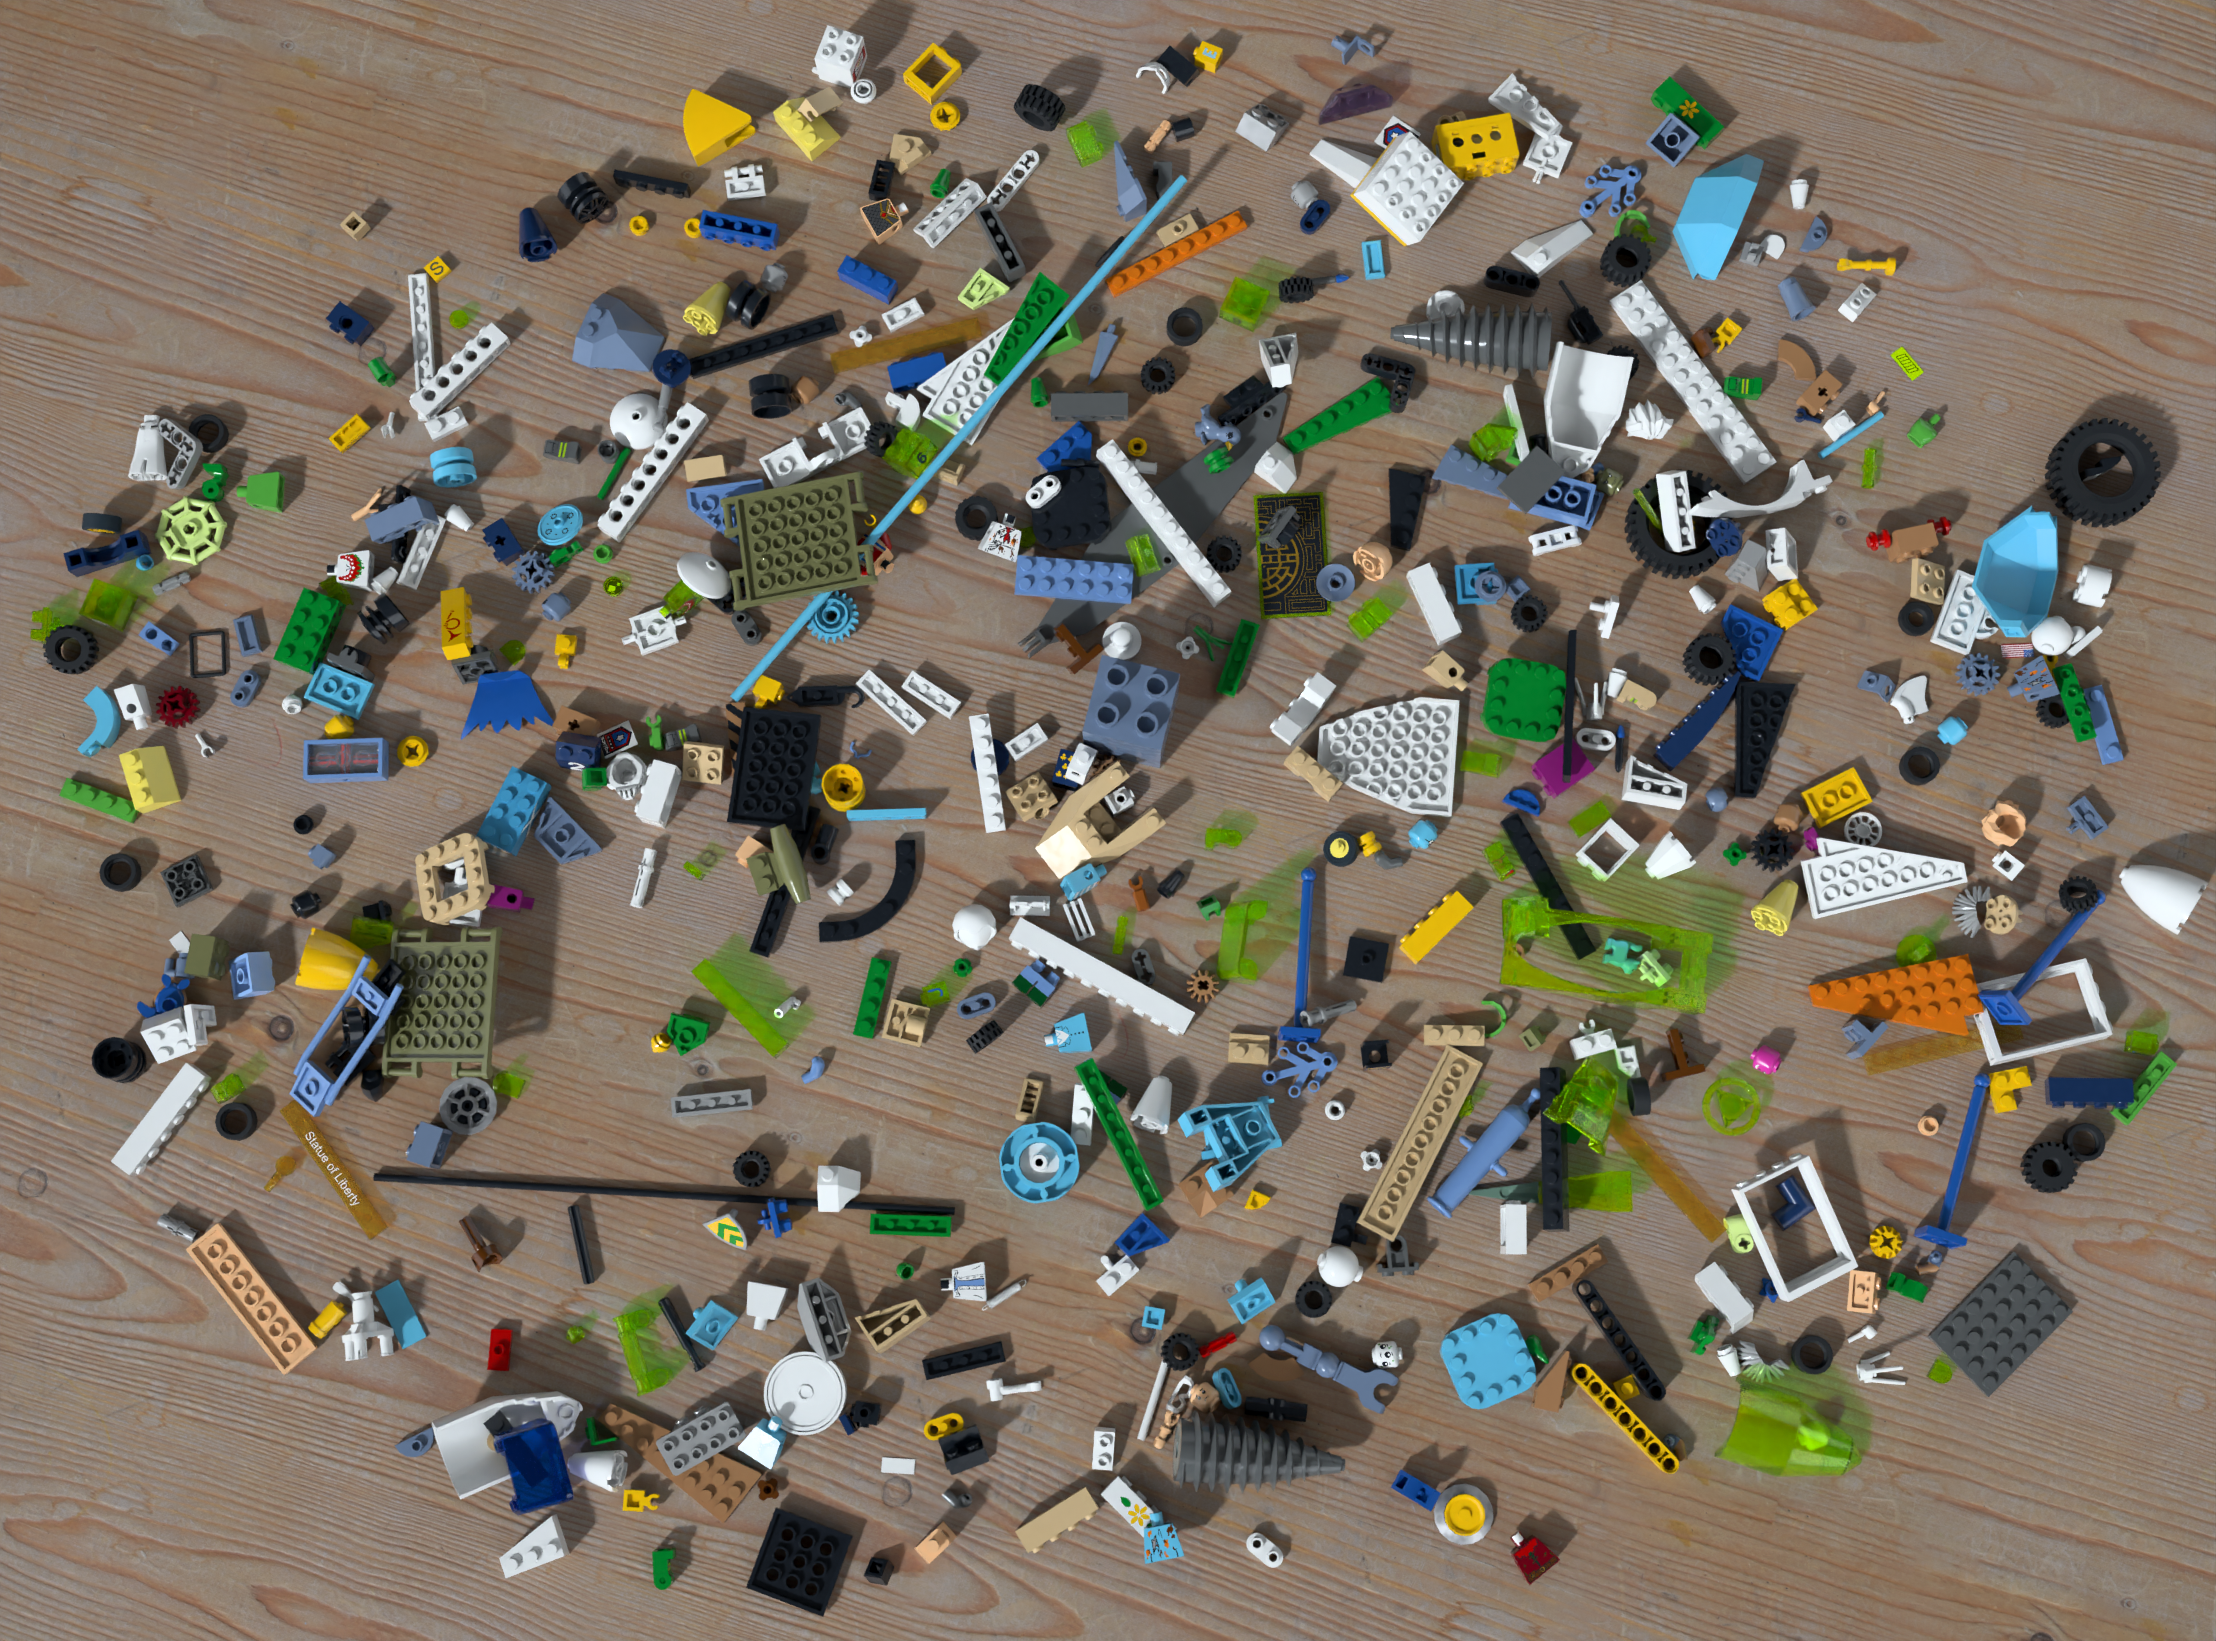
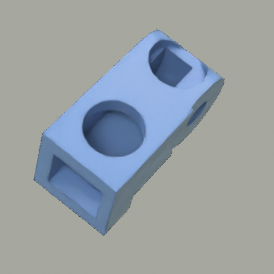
M149 621L139 633L140 637L169 656L180 645V643Z

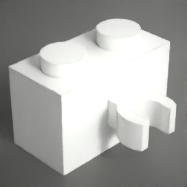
M1593 1019L1589 1020V1029L1584 1027L1583 1022L1579 1023V1029L1585 1036L1569 1041L1574 1060L1617 1048L1612 1030L1607 1029L1594 1033L1595 1022Z

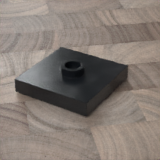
M1350 936L1343 976L1382 983L1389 944Z

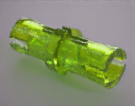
M1874 448L1864 449V464L1861 466V471H1863L1861 487L1865 489L1874 488V477L1877 471V466L1875 465L1877 450Z

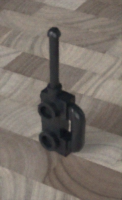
M1560 280L1558 284L1562 287L1575 310L1570 314L1567 326L1574 338L1579 343H1587L1588 345L1602 338L1603 334L1593 320V315H1590L1589 309L1585 306L1581 307L1580 304L1578 305L1565 285V281ZM1577 324H1579V325L1581 326V328L1583 329V331H1584V334H1583V335L1581 334V332H1580L1579 329L1577 328V326H1576Z

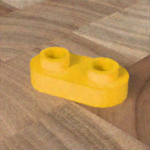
M950 1413L932 1419L925 1424L924 1434L929 1440L935 1441L939 1437L961 1430L964 1426L963 1417L958 1413ZM952 1419L957 1420L958 1425L956 1427L950 1425ZM932 1426L938 1427L937 1433L931 1432Z

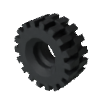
M2043 1142L2026 1150L2027 1154L2022 1157L2024 1163H2021V1167H2024V1171L2021 1172L2022 1176L2027 1177L2025 1182L2032 1184V1189H2038V1192L2042 1193L2061 1192L2069 1188L2068 1185L2073 1184L2075 1181L2072 1178L2077 1176L2078 1173L2074 1171V1168H2078V1164L2073 1162L2076 1158L2074 1155L2069 1154L2071 1152L2069 1148H2063V1144H2056V1142ZM2048 1159L2053 1160L2057 1165V1171L2053 1175H2047L2042 1168L2044 1161Z

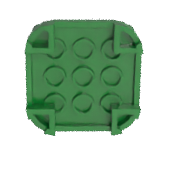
M1502 658L1489 667L1487 672L1489 676L1483 713H1480L1484 727L1490 734L1532 742H1546L1554 739L1560 727L1565 698L1566 678L1564 671L1551 664L1516 658Z

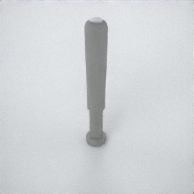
M662 384L658 404L657 420L653 425V430L656 432L664 431L663 422L673 389Z

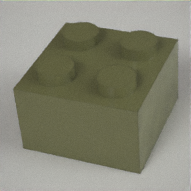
M192 933L184 973L200 978L221 981L226 971L224 963L230 951L229 942L214 936Z

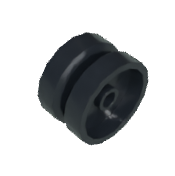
M748 280L742 281L728 302L726 309L727 317L735 322L741 320L742 326L753 330L762 321L769 308L771 293L763 288L757 289L756 284Z

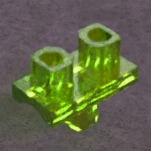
M43 607V610L32 611V622L42 623V629H31L30 638L32 641L42 642L45 645L47 642L45 640L46 636L49 637L51 635L49 632L56 630V627L64 626L59 624V617H54L52 623L53 611H50L49 607Z

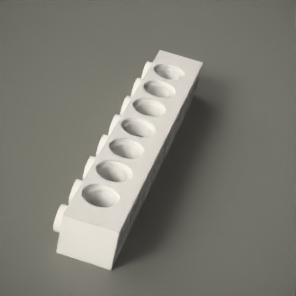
M688 402L685 406L679 408L675 420L668 423L664 435L658 437L653 450L644 456L642 465L633 471L631 480L622 486L620 495L611 501L609 510L606 514L603 513L600 516L597 526L602 532L617 542H621L708 423L709 419L705 413ZM683 423H690L688 428H681ZM679 438L677 443H670L671 439ZM667 453L668 455L665 459H659L660 454ZM651 468H656V472L654 474H648V471ZM639 484H645L642 490L636 489ZM628 499H634L631 505H625ZM616 515H623L621 520L614 521Z

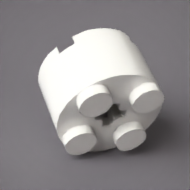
M2089 564L2083 565L2082 571H2079L2076 580L2079 586L2078 589H2075L2072 600L2101 608L2105 602L2102 596L2108 594L2112 570Z

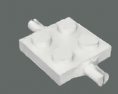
M1561 124L1560 129L1549 140L1544 139L1537 133L1534 135L1523 162L1524 166L1536 171L1532 180L1534 183L1539 184L1543 174L1555 178L1559 177L1572 142L1559 136L1563 128Z
M665 605L629 618L632 634L621 637L622 642L626 645L635 641L639 646L642 656L677 644L679 640L676 634V626L687 623L685 616L683 615L675 619L670 616L666 620L664 617L669 614V611Z

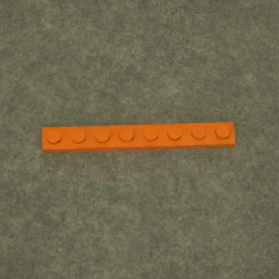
M1236 211L1105 279V283L1115 298L1246 230L1247 225L1239 211Z

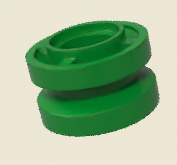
M1227 447L1218 448L1203 459L1205 465H1210L1208 469L1210 474L1220 473L1229 468L1234 462L1232 456L1227 457L1229 453Z

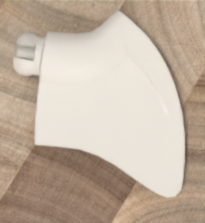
M1919 676L1905 682L1895 691L1891 698L1890 705L1898 709L1905 724L1913 723L1915 720L1913 716L1929 711L1925 702L1926 676Z

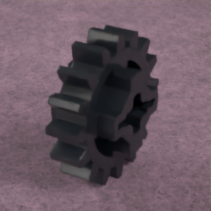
M1771 829L1769 834L1764 830L1762 831V836L1760 834L1755 836L1757 841L1753 840L1751 842L1755 846L1749 850V852L1754 853L1751 860L1756 859L1758 862L1755 866L1757 867L1761 864L1762 871H1765L1767 868H1769L1770 873L1774 872L1775 868L1777 871H1781L1782 866L1787 867L1789 865L1787 861L1793 860V857L1789 855L1795 852L1794 849L1789 847L1793 842H1787L1789 836L1782 837L1781 830L1776 834L1774 829ZM1767 838H1773V839H1776L1777 841H1770V840L1767 839ZM1777 846L1773 854L1767 856L1771 848ZM1767 860H1773L1777 863H1769Z

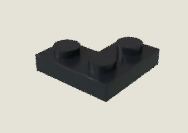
M389 959L371 982L386 996L390 997L395 985L406 972L395 960ZM401 994L390 1015L394 1016L406 1000Z

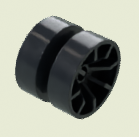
M365 1005L363 1006L362 1016L358 1006L342 1008V1029L347 1048H359L364 1041V1036L366 1038L379 1019V1016L374 1015ZM385 1024L370 1046L384 1044Z

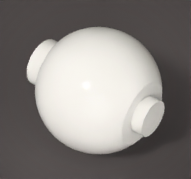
M2053 616L2045 618L2032 631L2031 639L2037 651L2044 655L2056 656L2069 648L2072 643L2073 633L2070 625L2064 618Z
M1331 1247L1318 1257L1317 1265H1319L1320 1275L1329 1285L1344 1287L1352 1283V1281L1358 1282L1362 1277L1363 1267L1359 1265L1354 1252L1346 1247Z

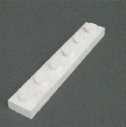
M989 714L969 716L986 833L1005 831L1006 826Z

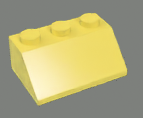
M805 97L787 100L773 112L775 120L808 158L813 161L841 137L821 115L816 117L810 111V115L814 118V121L810 122L802 112L798 111Z
M165 746L137 748L119 755L135 810L144 814L181 801Z

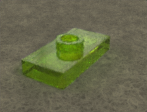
M1600 800L1567 823L1579 839L1612 816Z

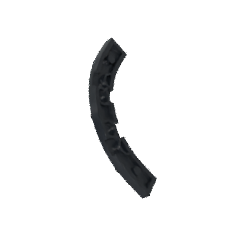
M915 840L895 841V874L887 894L880 903L869 912L854 919L819 922L820 943L844 942L863 938L881 929L897 915L908 899L915 879Z

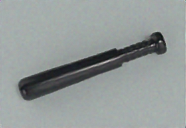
M668 1297L660 1299L658 1305L683 1349L687 1351L695 1366L693 1368L694 1371L702 1370L706 1365L697 1356L692 1346L693 1343L686 1334V1330L672 1302Z

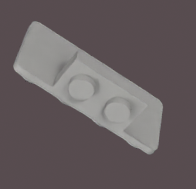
M724 1402L713 1409L711 1406L706 1408L702 1406L693 1412L694 1415L678 1419L675 1422L676 1425H674L673 1431L657 1439L656 1445L673 1475L677 1476L745 1438L746 1432L728 1402Z

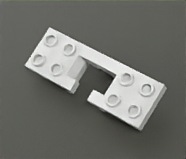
M862 407L828 424L824 422L822 423L823 426L818 428L822 439L829 436L835 449H828L829 451L808 461L803 452V449L807 448L803 437L799 439L795 437L792 439L793 442L760 458L759 461L772 486L778 488L798 484L866 449L864 436H867L865 432L870 430L869 426L871 424Z

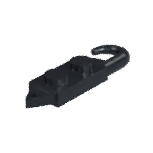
M853 685L798 687L796 691L786 696V699L796 703L799 708L838 706L843 703L845 693H856L859 696V701L851 707L858 708L863 704L865 695L861 688Z

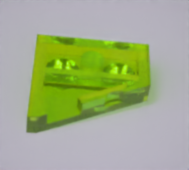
M354 915L349 941L359 948L365 947L366 949L373 948L376 945L390 944L394 922Z

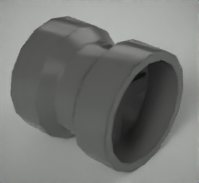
M604 440L598 445V454L607 464L616 463L620 452L615 443L611 440Z

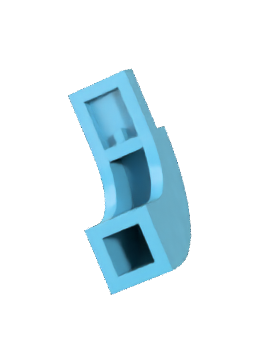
M98 686L83 699L93 709L97 718L95 730L77 749L89 758L96 755L102 745L107 748L113 745L121 725L120 711L116 702L105 690Z

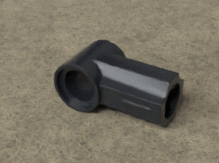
M822 824L815 845L811 848V856L815 863L824 865L830 860V853L839 832L838 828L829 824ZM824 850L825 855L822 858H817L816 853Z

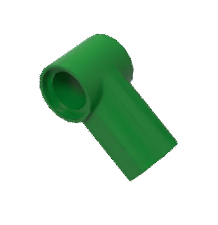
M377 357L368 363V367L377 382L389 388L395 385L397 377L383 357Z

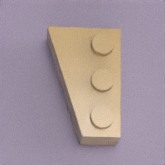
M917 1299L894 1305L881 1311L878 1310L871 1314L855 1317L875 1350L880 1354L931 1319L921 1302Z

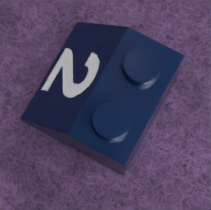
M563 731L556 741V761L560 768L582 771V769L600 768L602 738Z

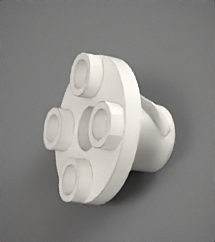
M1117 622L1106 629L1103 635V648L1110 657L1128 661L1140 650L1141 635L1132 624Z

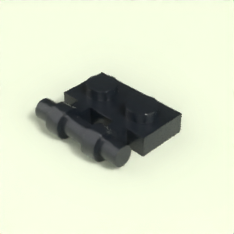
M344 1040L342 1046L336 1052H332L324 1064L330 1069L336 1064L338 1067L333 1073L339 1078L358 1048L348 1049ZM369 1049L364 1053L344 1083L346 1086L349 1087L377 1058ZM349 1051L351 1054L343 1061L341 1057Z

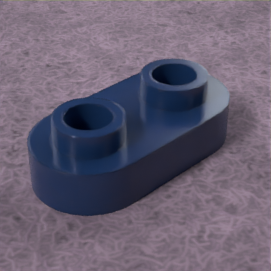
M1315 201L1301 218L1300 229L1304 234H1314L1328 218L1330 205L1327 201ZM1321 209L1324 212L1320 214L1317 212V210ZM1306 224H1311L1312 227L1308 228Z

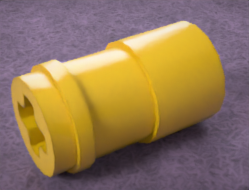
M332 1300L321 1311V1314L308 1326L309 1330L320 1339L325 1337L333 1326L337 1325L347 1314L343 1308L344 1304Z

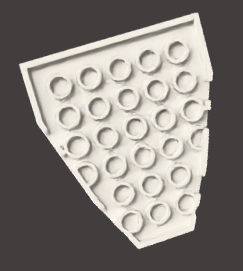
M1419 697L1406 702H1397L1389 706L1384 705L1359 711L1344 719L1341 718L1331 724L1323 725L1319 728L1317 762L1349 787L1406 812L1451 817L1460 700Z

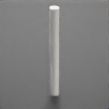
M1163 1361L1161 1362L1137 1439L1142 1441L1146 1439L1168 1370L1167 1363H1163Z

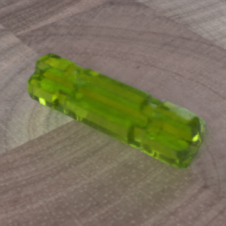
M1119 916L1117 919L1118 927H1116L1114 937L1115 945H1113L1112 953L1115 955L1123 954L1124 947L1122 946L1125 943L1126 926L1128 925V918Z

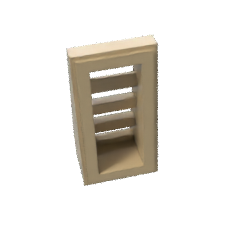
M1030 1078L1024 1079L1015 1114L1017 1120L1035 1123L1044 1087L1043 1081ZM1027 1086L1038 1088V1091L1027 1089ZM1029 1094L1036 1096V1099L1025 1097V1095ZM1026 1102L1034 1104V1107L1023 1105V1103ZM1022 1110L1032 1112V1114L1022 1112Z

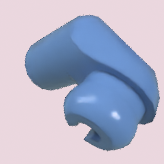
M820 1056L814 1057L811 1070L801 1075L805 1084L822 1076L825 1063Z

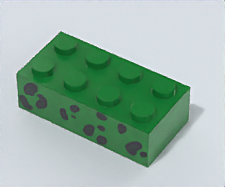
M303 588L273 659L281 664L314 676L319 663H322L346 605L339 600Z

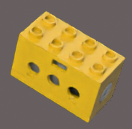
M1510 113L1435 125L1431 140L1434 155L1460 180L1469 181L1479 176L1490 177L1496 173L1508 174L1514 171L1519 158V150Z

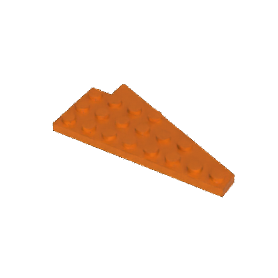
M1968 954L1808 986L1813 1007L1962 1036L1969 1034L1964 1017L1984 1012L1981 999L1978 996L1979 992Z

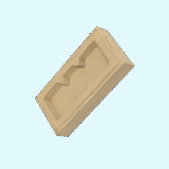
M1188 214L1157 230V234L1164 247L1167 248L1199 231V228L1191 214Z

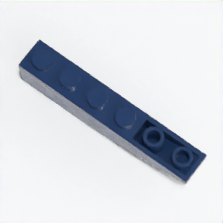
M1739 671L1735 675L1730 673L1723 680L1725 684L1721 688L1717 686L1709 694L1711 698L1707 702L1703 700L1696 707L1698 711L1694 715L1690 713L1682 721L1684 725L1680 729L1676 727L1669 734L1671 738L1667 742L1663 740L1655 747L1657 752L1653 756L1670 772L1703 740L1715 725L1735 690L1741 675Z

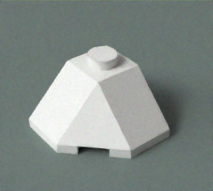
M1276 442L1255 465L1254 473L1286 494L1297 480L1293 453Z
M818 1166V1211H841L846 1203L860 1193L861 1172L841 1166Z

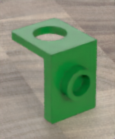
M586 1418L588 1427H585L587 1439L591 1440V1446L619 1439L617 1436L599 1441L595 1418Z

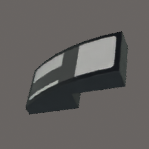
M2121 456L2101 459L2095 464V468L2084 469L2079 473L2081 481H2088L2108 472L2121 461Z

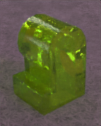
M233 1073L226 1076L223 1081L210 1089L218 1104H222L246 1090L239 1076Z

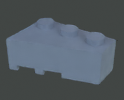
M409 496L400 504L389 505L387 510L374 512L369 518L365 519L372 541L380 544L405 536V532L414 528L416 532L422 530L421 526L428 523L440 524L432 502L416 496Z

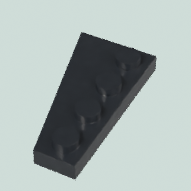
M1389 468L1390 545L1393 548L1410 551L1426 476Z

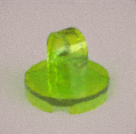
M1922 935L1907 936L1896 947L1895 959L1899 967L1935 961L1937 958L1933 942Z

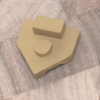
M894 134L889 159L890 162L895 163V169L900 175H903L931 155V151L921 138Z

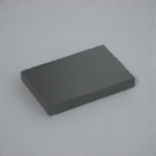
M1536 446L1503 480L1497 489L1523 513L1527 514L1566 471Z

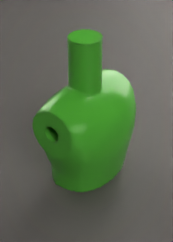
M1934 414L1928 422L1919 418L1911 426L1907 437L1916 446L1922 448L1938 435L1933 427L1941 417L1938 414Z

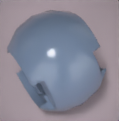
M1711 788L1705 794L1708 799L1706 804L1713 812H1720L1726 809L1729 804L1726 801L1728 797L1722 788Z

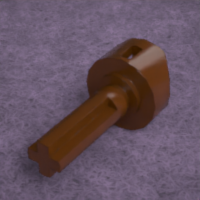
M465 1216L462 1220H459L462 1229L476 1251L471 1260L477 1271L480 1272L481 1268L490 1264H500L503 1257L494 1244L486 1246L470 1216Z

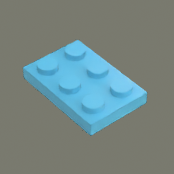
M320 662L304 698L359 720L375 685Z

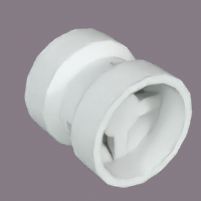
M842 879L836 882L834 888L826 891L839 906L844 903L846 897H850L854 893Z

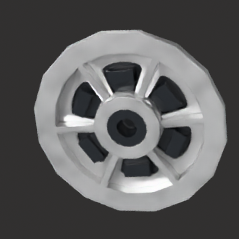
M464 1077L453 1081L445 1088L440 1098L439 1111L442 1121L450 1130L458 1134L473 1135L483 1131L492 1123L497 1112V1099L494 1090L486 1082L478 1078Z

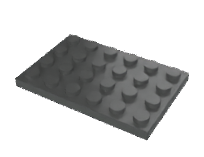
M2011 1252L1928 1337L1986 1397H1989L2073 1311L2015 1252Z

